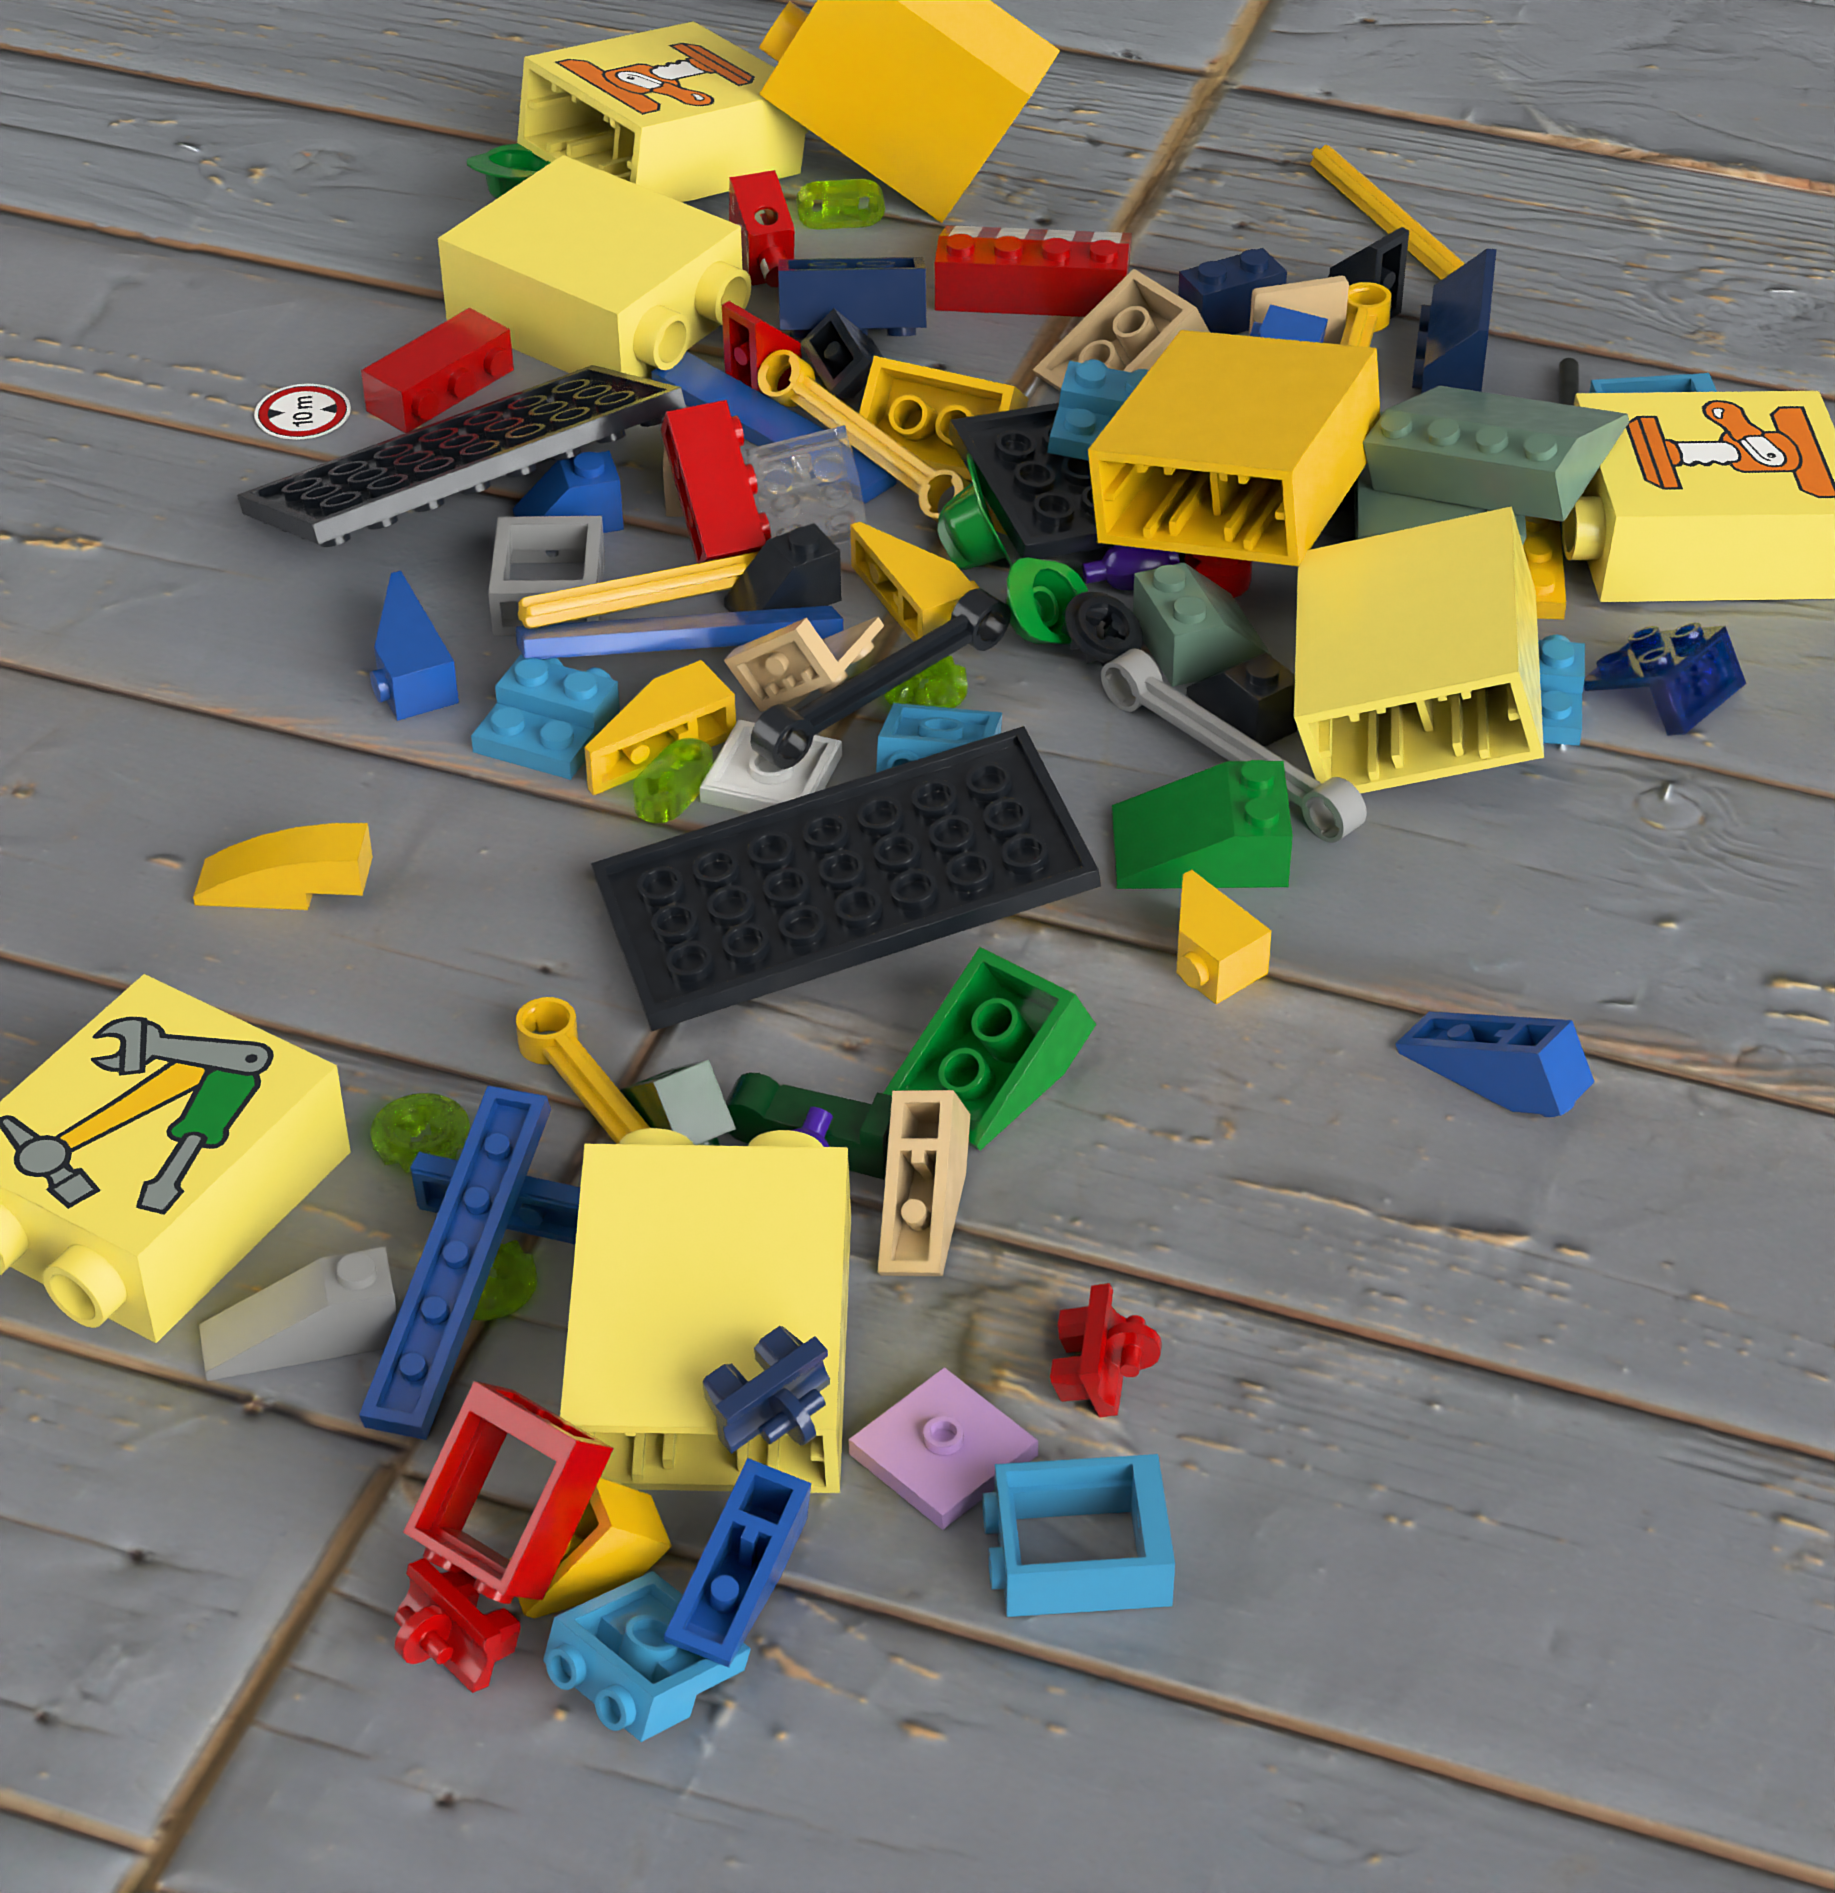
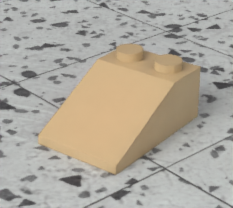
M1133 269L1032 370L1037 377L1061 392L1069 361L1083 363L1086 360L1095 359L1103 362L1107 368L1131 373L1138 369L1150 370L1180 330L1210 331L1197 307L1136 269Z

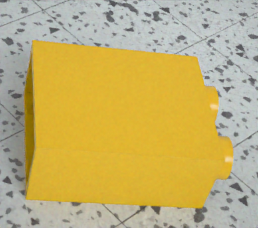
M817 0L809 14L789 1L759 46V49L779 62L759 95L943 223L1030 99L1060 50L990 0Z
M1180 330L1088 449L1098 543L1299 567L1307 550L1311 549L1367 464L1363 441L1381 417L1377 348Z

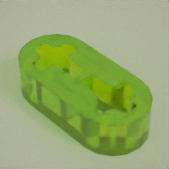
M869 179L811 182L799 190L796 198L799 220L810 229L868 227L879 222L885 212L882 188L876 182ZM868 197V208H859L860 198ZM814 200L823 201L821 211H813Z
M694 738L674 741L636 777L633 782L634 811L639 818L651 823H665L674 820L684 812L700 795V786L713 765V750L709 744Z

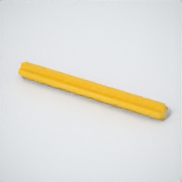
M1324 145L1321 149L1315 148L1312 151L1313 159L1310 162L1312 168L1387 234L1401 227L1409 230L1407 251L1437 278L1443 280L1465 264L1331 146Z
M758 552L523 597L518 602L519 621H522L525 628L534 629L728 590L734 586Z

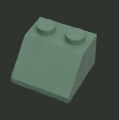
M1186 563L1163 565L1156 569L1134 574L1133 614L1141 626L1145 645L1172 687L1203 680L1230 666L1265 652L1272 656L1233 596Z

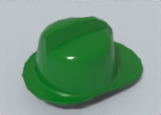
M515 143L501 145L487 153L472 156L466 161L467 166L471 169L485 174L488 190L496 199L551 163L543 160L522 145Z
M967 453L972 483L944 505L939 515L937 527L940 541L951 561L960 570L980 567L1003 559H1007L1011 566L1012 562L995 531L974 461L970 453Z
M1029 557L1017 559L1011 565L1007 577L1005 603L1009 606L1011 612L1010 625L1016 634L1025 641L1036 644H1070L1071 637L1061 632L1065 621L1062 612L1075 596L1089 592L1088 588L1079 574L1066 564Z

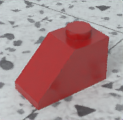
M730 301L722 304L725 373L764 394L758 385V371L763 361L771 353L778 350H789L802 358L801 343ZM791 367L780 376L777 391L784 390L790 385Z

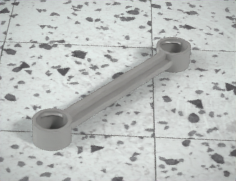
M1135 648L1130 649L1105 664L1102 668L1101 681L1109 699L1118 708L1132 712L1141 706H1145L1229 761H1284L1288 799L1302 807L1303 817L1308 827L1320 839L1330 843L1337 842L1365 822L1367 816L1365 802L1353 784L1341 777H1332L1324 783H1320L1163 683L1158 666L1144 651Z

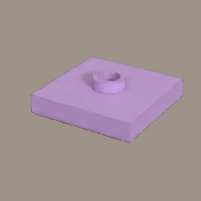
M944 1367L849 1439V1455L939 1528L944 1530L981 1501L982 1493H989L994 1490L995 1464L1032 1461L1038 1456V1440Z

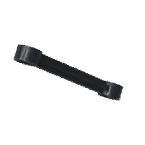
M976 588L967 592L956 604L950 621L802 708L794 711L784 704H777L768 708L758 718L753 727L750 738L752 749L780 769H788L795 766L809 751L814 735L967 644L979 651H986L994 647L1002 639L1009 626L1011 618L1009 606L983 589Z

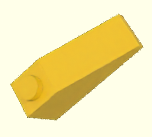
M862 522L850 524L852 568L913 642L950 621L958 601L967 592L979 588L975 581H969L957 565L949 560Z
M702 660L654 678L584 747L588 790L594 796L726 742L736 724L735 694Z

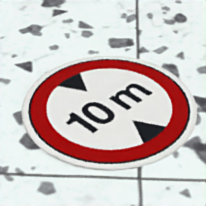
M297 384L283 387L265 396L258 403L254 412V418L257 425L264 432L272 436L293 440L310 439L328 434L340 427L348 419L351 406L348 398L335 388L320 384Z

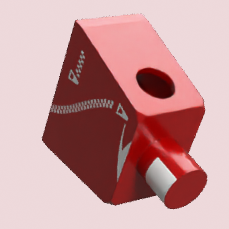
M771 170L729 177V222L741 226L742 268L749 274L752 286L767 283L770 287H779V259H794L795 230L776 171ZM760 210L765 211V213L760 214L763 224H760L755 219V214Z

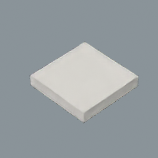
M738 720L700 786V802L751 813L823 790L842 757V741L814 735L812 745L804 758L791 768L780 769L752 749L750 738L755 723Z

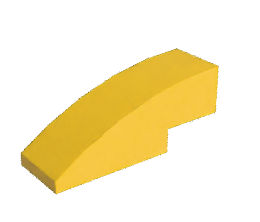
M328 823L294 827L263 834L231 845L205 858L193 895L194 905L308 910L313 894L363 896L373 858L368 823Z

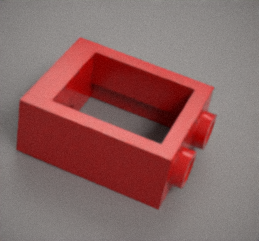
M474 1381L403 1533L426 1547L422 1556L432 1564L455 1573H460L461 1570H464L474 1576L476 1580L473 1588L492 1600L503 1604H511L514 1597L543 1600L614 1448L513 1389ZM508 1433L556 1461L511 1560L462 1531Z

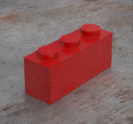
M471 308L464 310L361 370L366 411L404 433L414 430L514 370L510 329Z
M727 400L667 411L660 431L697 563L760 551L767 540L771 539V530L765 512L758 513L753 495L758 492L757 479L753 466L751 464H744L740 447L744 446V433L739 417H731Z

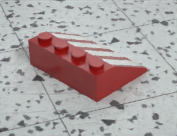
M946 225L938 236L935 256V311L1086 317L1129 274L1132 233Z

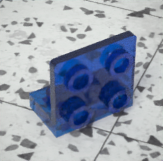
M1689 623L1675 630L1660 631L1657 626H1649L1633 632L1628 636L1629 643L1620 650L1603 656L1596 662L1597 668L1585 677L1583 687L1585 691L1649 687L1667 736L1685 735L1747 683L1726 626L1702 627L1700 623Z

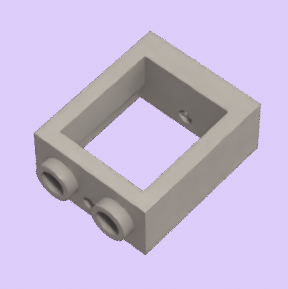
M602 516L498 517L488 593L493 636H516V626H524L522 621H519L517 613L519 611L518 602L523 597L603 582L605 546ZM548 550H558V551H557L556 553H551V552H549ZM585 562L583 580H509L511 563ZM600 615L564 623L600 621Z

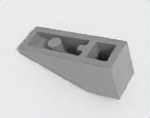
M386 1246L320 1258L200 1323L199 1329L206 1380H216L385 1349L397 1319Z

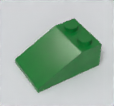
M1226 761L1112 805L1111 814L1117 889L1182 888L1183 874L1191 869L1215 888L1289 887L1293 834L1284 761Z
M979 947L883 1094L892 1096V1091L954 1090L971 1114L968 1145L981 1151L1066 1073L1097 1024L1076 994Z

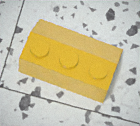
M874 356L859 414L936 471L943 469L952 470L967 481L972 482L969 470L948 437L950 420L1027 408L1029 398L1012 385Z

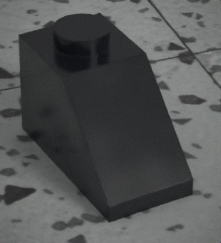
M1401 227L1330 267L1328 278L1345 276L1349 285L1371 282L1386 287L1391 292L1390 319L1400 314L1402 310L1409 230Z
M835 308L800 342L828 391L839 398H854L867 384L873 357L884 358L874 341Z
M815 523L795 528L790 532L768 539L725 596L724 607L729 612L828 606L842 601L840 549Z
M1267 652L1230 666L1187 687L1186 696L1264 747L1297 732V725L1294 719L1295 675Z

